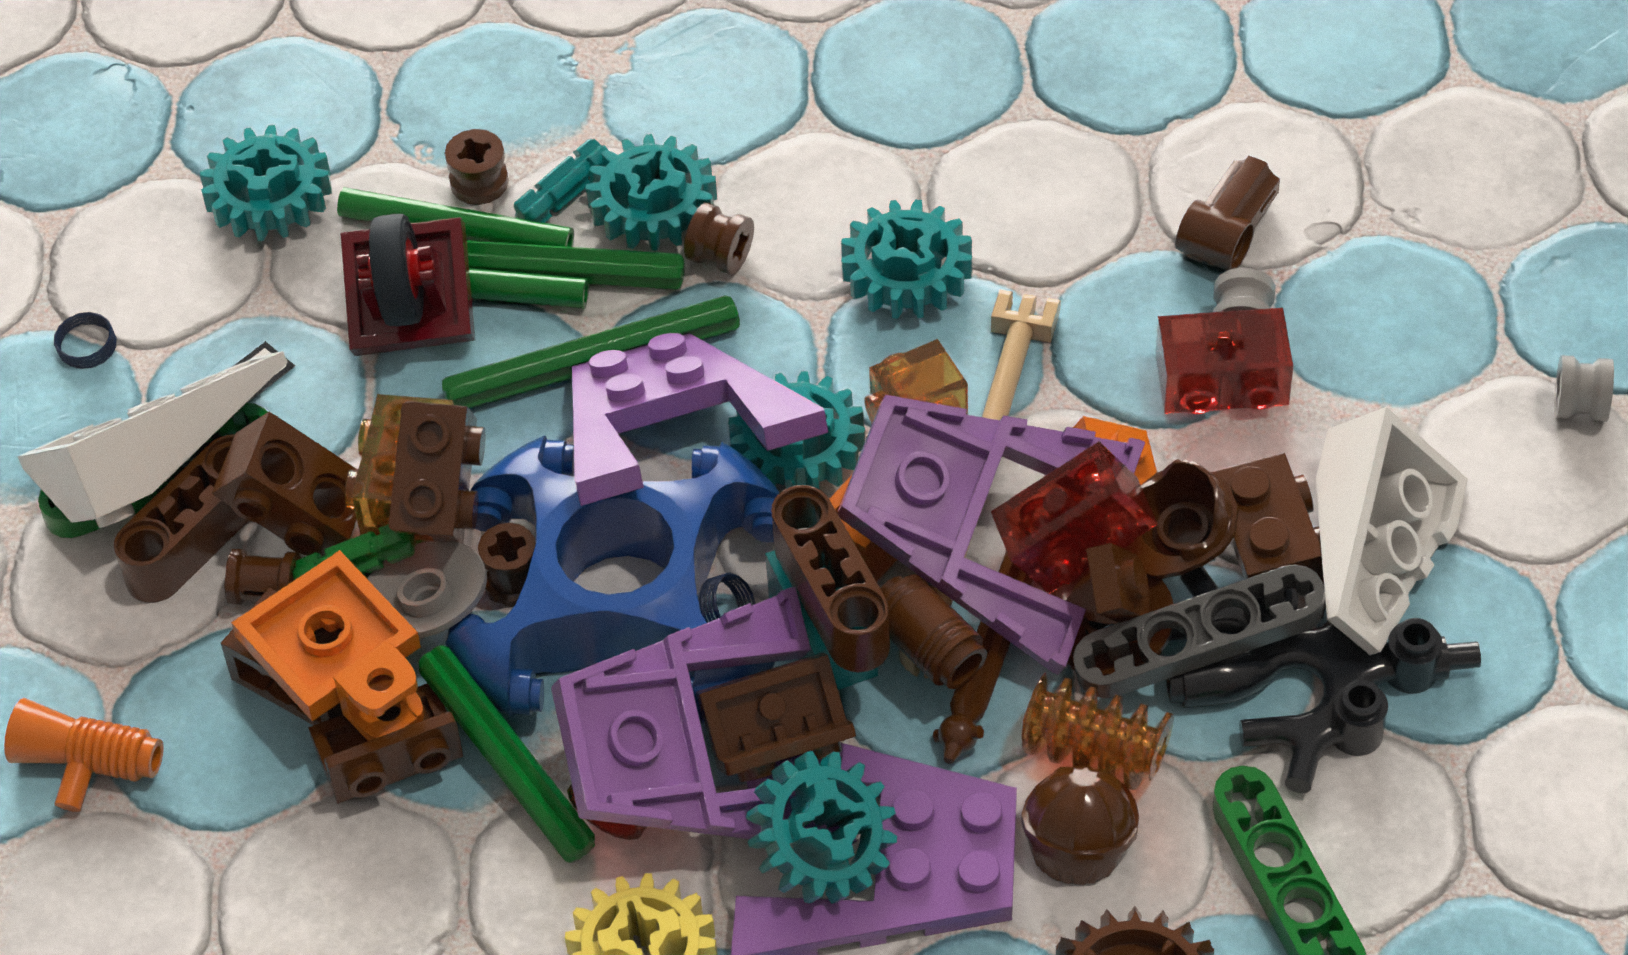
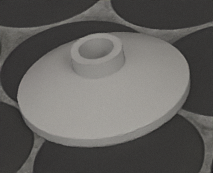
M435 540L416 544L415 553L410 558L394 564H390L387 560L383 561L384 568L372 572L367 578L418 632L419 639L440 633L464 619L482 598L487 584V572L484 563L475 550L460 542H438Z

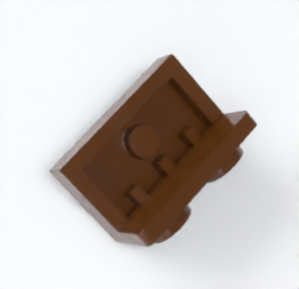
M406 401L402 404L389 516V528L392 531L429 535L438 542H460L463 544L465 529H475L479 496L478 491H469L472 465H482L486 434L485 427L476 426L477 418L467 406Z
M1282 453L1213 471L1212 473L1228 483L1239 508L1236 535L1231 543L1244 579L1283 566L1296 564L1306 566L1316 572L1322 580L1324 587L1319 526L1313 527L1308 513L1314 510L1310 488L1303 474L1294 477L1286 454Z
M825 653L696 691L717 769L727 776L737 774L739 782L752 781L772 775L771 771L777 767L776 761L799 754L803 755L805 752L813 751L818 760L823 759L833 751L840 753L842 751L840 742L856 737L853 722L845 717L830 660Z
M428 684L418 686L416 691L423 705L424 720L373 740H367L344 715L308 727L313 746L337 804L355 797L372 796L389 784L419 773L428 774L436 772L445 767L450 761L464 757L457 723L453 714L447 712L444 704ZM392 706L384 712L385 714L377 718L382 721H392L400 715L401 709L397 706Z

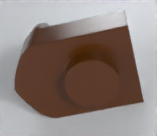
M1113 543L1086 549L1090 572L1083 576L1076 584L1066 601L1086 609L1084 618L1106 625L1117 624L1149 613L1150 590L1145 568L1138 556Z

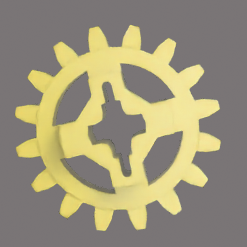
M645 873L641 879L640 887L630 888L623 876L617 877L615 884L616 893L610 896L597 888L591 891L593 910L576 907L573 911L576 930L565 932L568 955H643L642 949L637 948L634 942V935L639 937L641 946L646 947L649 955H718L716 940L712 939L715 937L714 920L712 914H703L701 897L695 893L681 900L680 884L676 879L669 881L662 890L656 889L652 873Z

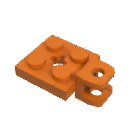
M340 550L231 622L238 641L311 721H314L340 703L342 714L370 741L424 720L423 705L416 693L418 689L416 674L406 659L410 654L421 648L418 632ZM323 627L328 632L336 631L339 628L343 630L339 633L338 639L331 643H316L314 632L317 629ZM392 706H397L401 709L400 715L392 721H382L377 718L385 714L384 712Z

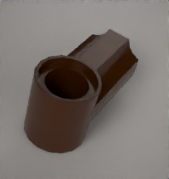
M1249 155L1244 160H1234L1206 201L1203 202L1197 199L1187 209L1176 235V249L1226 271L1239 268L1250 248L1255 226L1279 193L1280 178L1273 174L1269 169L1268 163Z

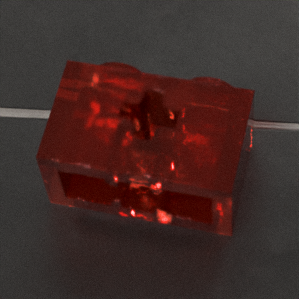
M1283 308L1158 316L1156 361L1164 414L1183 412L1201 414L1212 410L1240 408L1261 410L1272 406L1289 405L1293 361Z

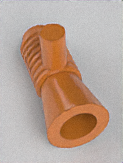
M27 698L20 699L15 705L7 724L4 742L5 757L9 763L66 764L54 805L72 812L81 811L92 773L95 772L99 775L103 774L133 782L139 781L142 777L154 778L160 769L164 750L163 741L153 738L147 729L123 726L122 724H114L93 718L88 719L83 716L75 719Z

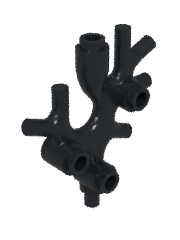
M1203 566L1180 576L1181 581L1193 597L1219 589ZM1294 588L1284 591L1285 602H1290L1294 610H1297L1299 602L1297 592ZM1264 597L1257 598L1262 623L1271 621L1270 611L1265 607ZM1227 607L1215 615L1212 624L1221 633L1232 635L1245 630L1251 618L1241 608ZM1410 618L1392 629L1389 640L1381 652L1369 655L1331 622L1327 621L1321 627L1309 629L1306 632L1166 679V687L1170 703L1182 702L1183 708L1213 706L1239 701L1258 692L1283 670L1298 668L1312 672L1321 680L1323 685V698L1312 710L1298 715L1239 721L1242 747L1278 743L1284 744L1292 750L1285 786L1296 793H1308L1312 788L1318 762L1323 752L1332 745H1335L1340 751L1353 756L1370 754L1381 745L1388 711V701L1377 685L1388 681L1398 691L1409 694L1421 693L1428 690L1436 680L1448 679L1450 670L1480 668L1481 652L1477 641L1447 644L1445 637L1441 636L1430 622L1421 618ZM1174 629L1170 641L1187 639L1182 632Z

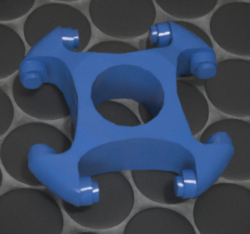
M546 435L523 445L492 466L473 484L470 491H478L479 496L475 529L486 532L497 524L509 523L511 519H525L535 526L536 545L526 581L516 605L506 617L494 623H486L480 616L469 613L464 619L449 628L445 645L450 648L493 705L510 718H513L515 715H532L533 712H542L544 680L536 679L535 673L578 671L632 649H635V651L640 650L688 627L693 629L706 624L707 622L700 611L699 593L701 586L708 578L718 546L724 536L735 528L743 527L756 540L767 543L774 542L771 508L779 491L755 464L723 442H721L720 446H703L702 449H693L692 479L643 481L644 488L581 506L575 477H573L574 445L567 444L565 440H548ZM631 556L650 560L664 569L653 582L631 592L605 594L586 590L574 582L586 568L608 558ZM775 662L689 671L700 724L704 723L696 691L771 669Z

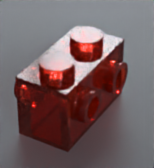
M1100 441L991 511L1010 560L1049 594L1062 585L1076 580L1081 573L1089 569L1086 549L1108 543L1125 548L1132 544L1137 537L1158 525L1137 476Z

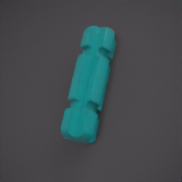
M587 139L573 151V154L576 156L575 158L572 156L566 157L534 185L537 189L536 192L533 189H529L514 202L515 217L543 223L548 221L552 217L549 212L550 210L558 212L586 188L587 184L591 183L588 179L590 176L589 169L591 166H603L602 152L608 150L605 145H601L595 139Z

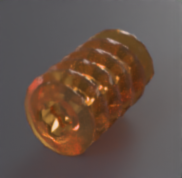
M1045 672L1033 691L1023 719L1022 748L1027 754L1037 755L1047 744V756L1050 762L1061 764L1072 753L1073 766L1089 764L1093 767L1098 760V769L1113 774L1115 777L1123 769L1125 787L1137 790L1148 777L1149 781H1152L1161 766L1170 740L1174 714L1167 711L1158 724L1152 727L1148 725L1147 704L1141 703L1132 716L1126 718L1123 717V696L1116 694L1107 707L1102 710L1098 708L1097 687L1090 686L1082 698L1076 701L1072 699V679L1065 677L1055 692L1052 693L1047 691V674Z

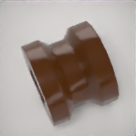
M483 129L462 131L452 137L446 145L444 154L447 168L450 171L449 182L451 191L455 197L467 204L475 205L491 203L501 197L507 190L509 178L506 165L504 164V147L500 138L496 134Z
M703 203L694 213L688 226L684 242V256L687 260L696 263H703L706 260L714 262L719 271L730 275L735 274L744 264L750 251L754 235V221L751 217L742 214L729 217L722 213L719 206Z

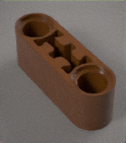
M225 435L212 441L117 533L114 540L115 554L127 590L135 599L142 602L155 603L173 596L248 522V520L238 516L231 506L211 494L235 435Z
M796 485L783 490L776 496L771 508L774 550L782 569L792 587H796L797 595L834 662L841 668L851 672H867L879 667L886 660L890 650L889 610L884 594L827 495L820 489L808 485ZM853 627H867L866 629L862 630L850 629Z

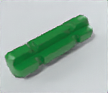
M389 524L379 528L380 534L377 536L373 531L324 549L326 556L322 557L321 554L314 553L296 561V568L292 571L293 578L296 580L339 550L363 575L384 568L383 561L385 560L390 564H394L412 557L416 546L414 534L394 532L389 528Z

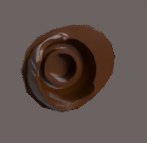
M1177 459L1163 471L1157 472L1139 486L1124 504L1114 523V544L1136 554L1149 578L1159 580L1180 576L1215 561L1216 557L1225 551L1236 535L1239 508L1226 481L1194 461L1190 462L1187 459L1181 461Z
M1087 764L1084 766L1060 767L1037 784L1025 801L1021 813V823L1025 836L1028 838L1029 847L1036 866L1042 872L1056 881L1085 885L1095 883L1111 875L1124 851L1137 839L1139 813L1136 800L1127 785L1120 782L1113 774L1106 773Z

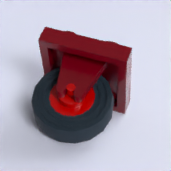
M390 214L373 218L370 229L340 233L349 350L354 356L475 341L466 227L461 217L410 223L408 217L404 214Z

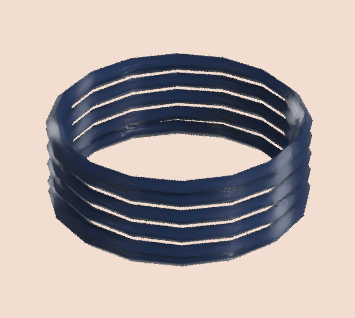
M77 313L64 320L54 334V346L63 362L75 368H93L103 364L112 356L116 348L117 337L109 320L98 313ZM81 324L96 325L109 331V337L105 345L89 356L74 357L61 351V343L65 335L73 328L81 326Z
M729 572L708 578L703 583L699 593V606L701 614L707 623L708 620L711 622L721 617L716 598L720 582L730 588L738 608L744 606V604H756L753 592L747 582L739 575Z

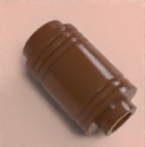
M913 574L904 578L896 576L881 586L880 589L888 603L890 640L935 685H946L949 689H956L976 675L987 657V651L982 647V636L919 575Z

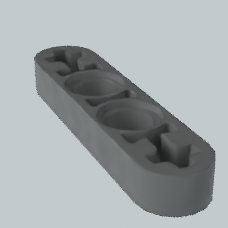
M1296 564L1283 566L1094 631L1083 637L1074 652L1073 659L1078 682L1083 690L1092 696L1104 699L1117 697L1306 632L1315 627L1324 615L1326 604L1323 582L1316 572L1306 566ZM1296 588L1300 596H1305V607L1294 610L1290 602H1285L1284 591ZM1260 597H1264L1265 607L1270 611L1271 621L1262 623L1259 603L1256 600ZM1237 607L1246 611L1251 619L1245 630L1238 634L1228 635L1215 629L1212 624L1213 618L1224 608ZM1171 628L1182 632L1187 638L1186 646L1174 656L1165 657L1158 655L1149 647L1151 638L1162 629ZM1138 640L1140 657L1144 663L1135 667L1134 657L1129 647V643ZM1107 653L1108 658L1114 661L1115 672L1103 676L1101 670L1096 667L1095 656Z

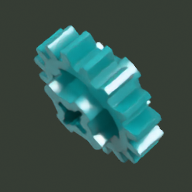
M268 125L265 134L262 136H256L251 128L244 129L245 140L239 143L228 137L222 140L225 149L224 154L209 152L207 160L210 169L200 171V179L203 186L201 192L207 212H213L215 223L219 228L231 223L235 237L240 238L248 229L255 230L257 240L264 241L268 230L277 229L278 233L285 238L289 236L288 225L294 222L305 228L311 225L308 215L309 210L324 212L326 209L324 196L332 194L333 190L327 155L325 152L319 153L317 140L313 137L301 142L299 131L296 128L290 129L284 136L277 135L275 125Z
M646 134L641 146L635 147L630 140L624 139L622 140V153L616 154L609 150L602 152L603 166H591L589 169L591 183L586 185L588 208L591 209L594 226L604 225L606 238L610 241L622 234L625 235L628 249H634L640 240H648L651 250L658 251L660 240L669 238L676 246L682 245L681 232L688 229L698 207L703 203L714 205L713 201L717 200L716 176L712 175L711 161L709 158L698 160L697 146L694 144L682 150L677 149V139L675 136H670L663 145L655 144L652 134Z
M915 199L910 210H902L897 200L890 201L889 212L882 214L873 207L867 209V224L853 220L850 223V238H842L841 241L842 279L844 282H850L851 296L853 299H858L868 295V310L871 312L880 309L884 304L890 306L892 318L898 319L902 314L903 308H912L917 318H923L925 305L931 303L943 311L947 309V293L961 297L964 294V280L972 278L971 236L963 235V222L960 218L945 222V208L942 206L936 207L930 213L923 212L922 200ZM872 252V258L867 260L870 253ZM946 257V260L941 267V259Z
M801 371L797 382L788 383L782 373L775 374V381L823 407L828 433L767 451L737 411V416L729 417L730 447L755 464L774 486L781 484L784 485V489L796 485H808L820 489V482L825 479L837 487L843 484L842 468L847 470L855 469L859 459L858 452L862 451L866 441L862 406H853L852 391L847 388L834 394L833 378L829 376L823 378L818 385L811 384L808 371Z
M809 751L795 759V766L786 760L771 771L774 780L767 779L756 787L754 793L765 804H759L749 810L746 814V819L754 824L761 825V832L747 842L749 848H765L768 857L759 866L762 874L770 872L775 868L783 874L778 888L782 893H786L800 884L803 886L802 895L805 903H812L821 898L824 891L831 904L838 903L849 896L850 890L858 894L873 884L870 874L876 875L889 866L890 862L879 850H884L897 843V835L884 830L882 824L883 821L896 814L895 808L878 806L875 798L882 792L885 786L880 781L872 783L867 787L861 781L865 765L861 762L844 771L841 769L840 753L833 751L824 757L819 764L813 751ZM795 791L796 796L790 799L792 813L788 819L783 820L786 802L792 792ZM813 821L815 825H826L827 828L839 826L840 828L830 833L828 829L818 830L817 827L806 829L804 826ZM860 835L859 847L856 854H854L852 843L855 837ZM853 856H855V857L853 858V860H852V861L850 862V864H849V860H848V859H850V858H852Z

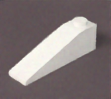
M283 351L252 358L181 388L182 395L178 397L175 394H170L130 408L127 412L129 418L122 421L121 418H116L96 426L93 424L22 454L18 456L23 470L72 523L95 519L99 528L114 524L133 515L135 511L131 503L156 491L288 363Z
M1387 407L1329 428L1315 479L1327 620L1369 655L1381 652L1389 639L1390 632L1399 623L1410 605L1409 592L1416 581L1427 578L1434 567V563L1431 561L1434 552L1439 545L1448 543L1456 532L1468 481L1465 475Z

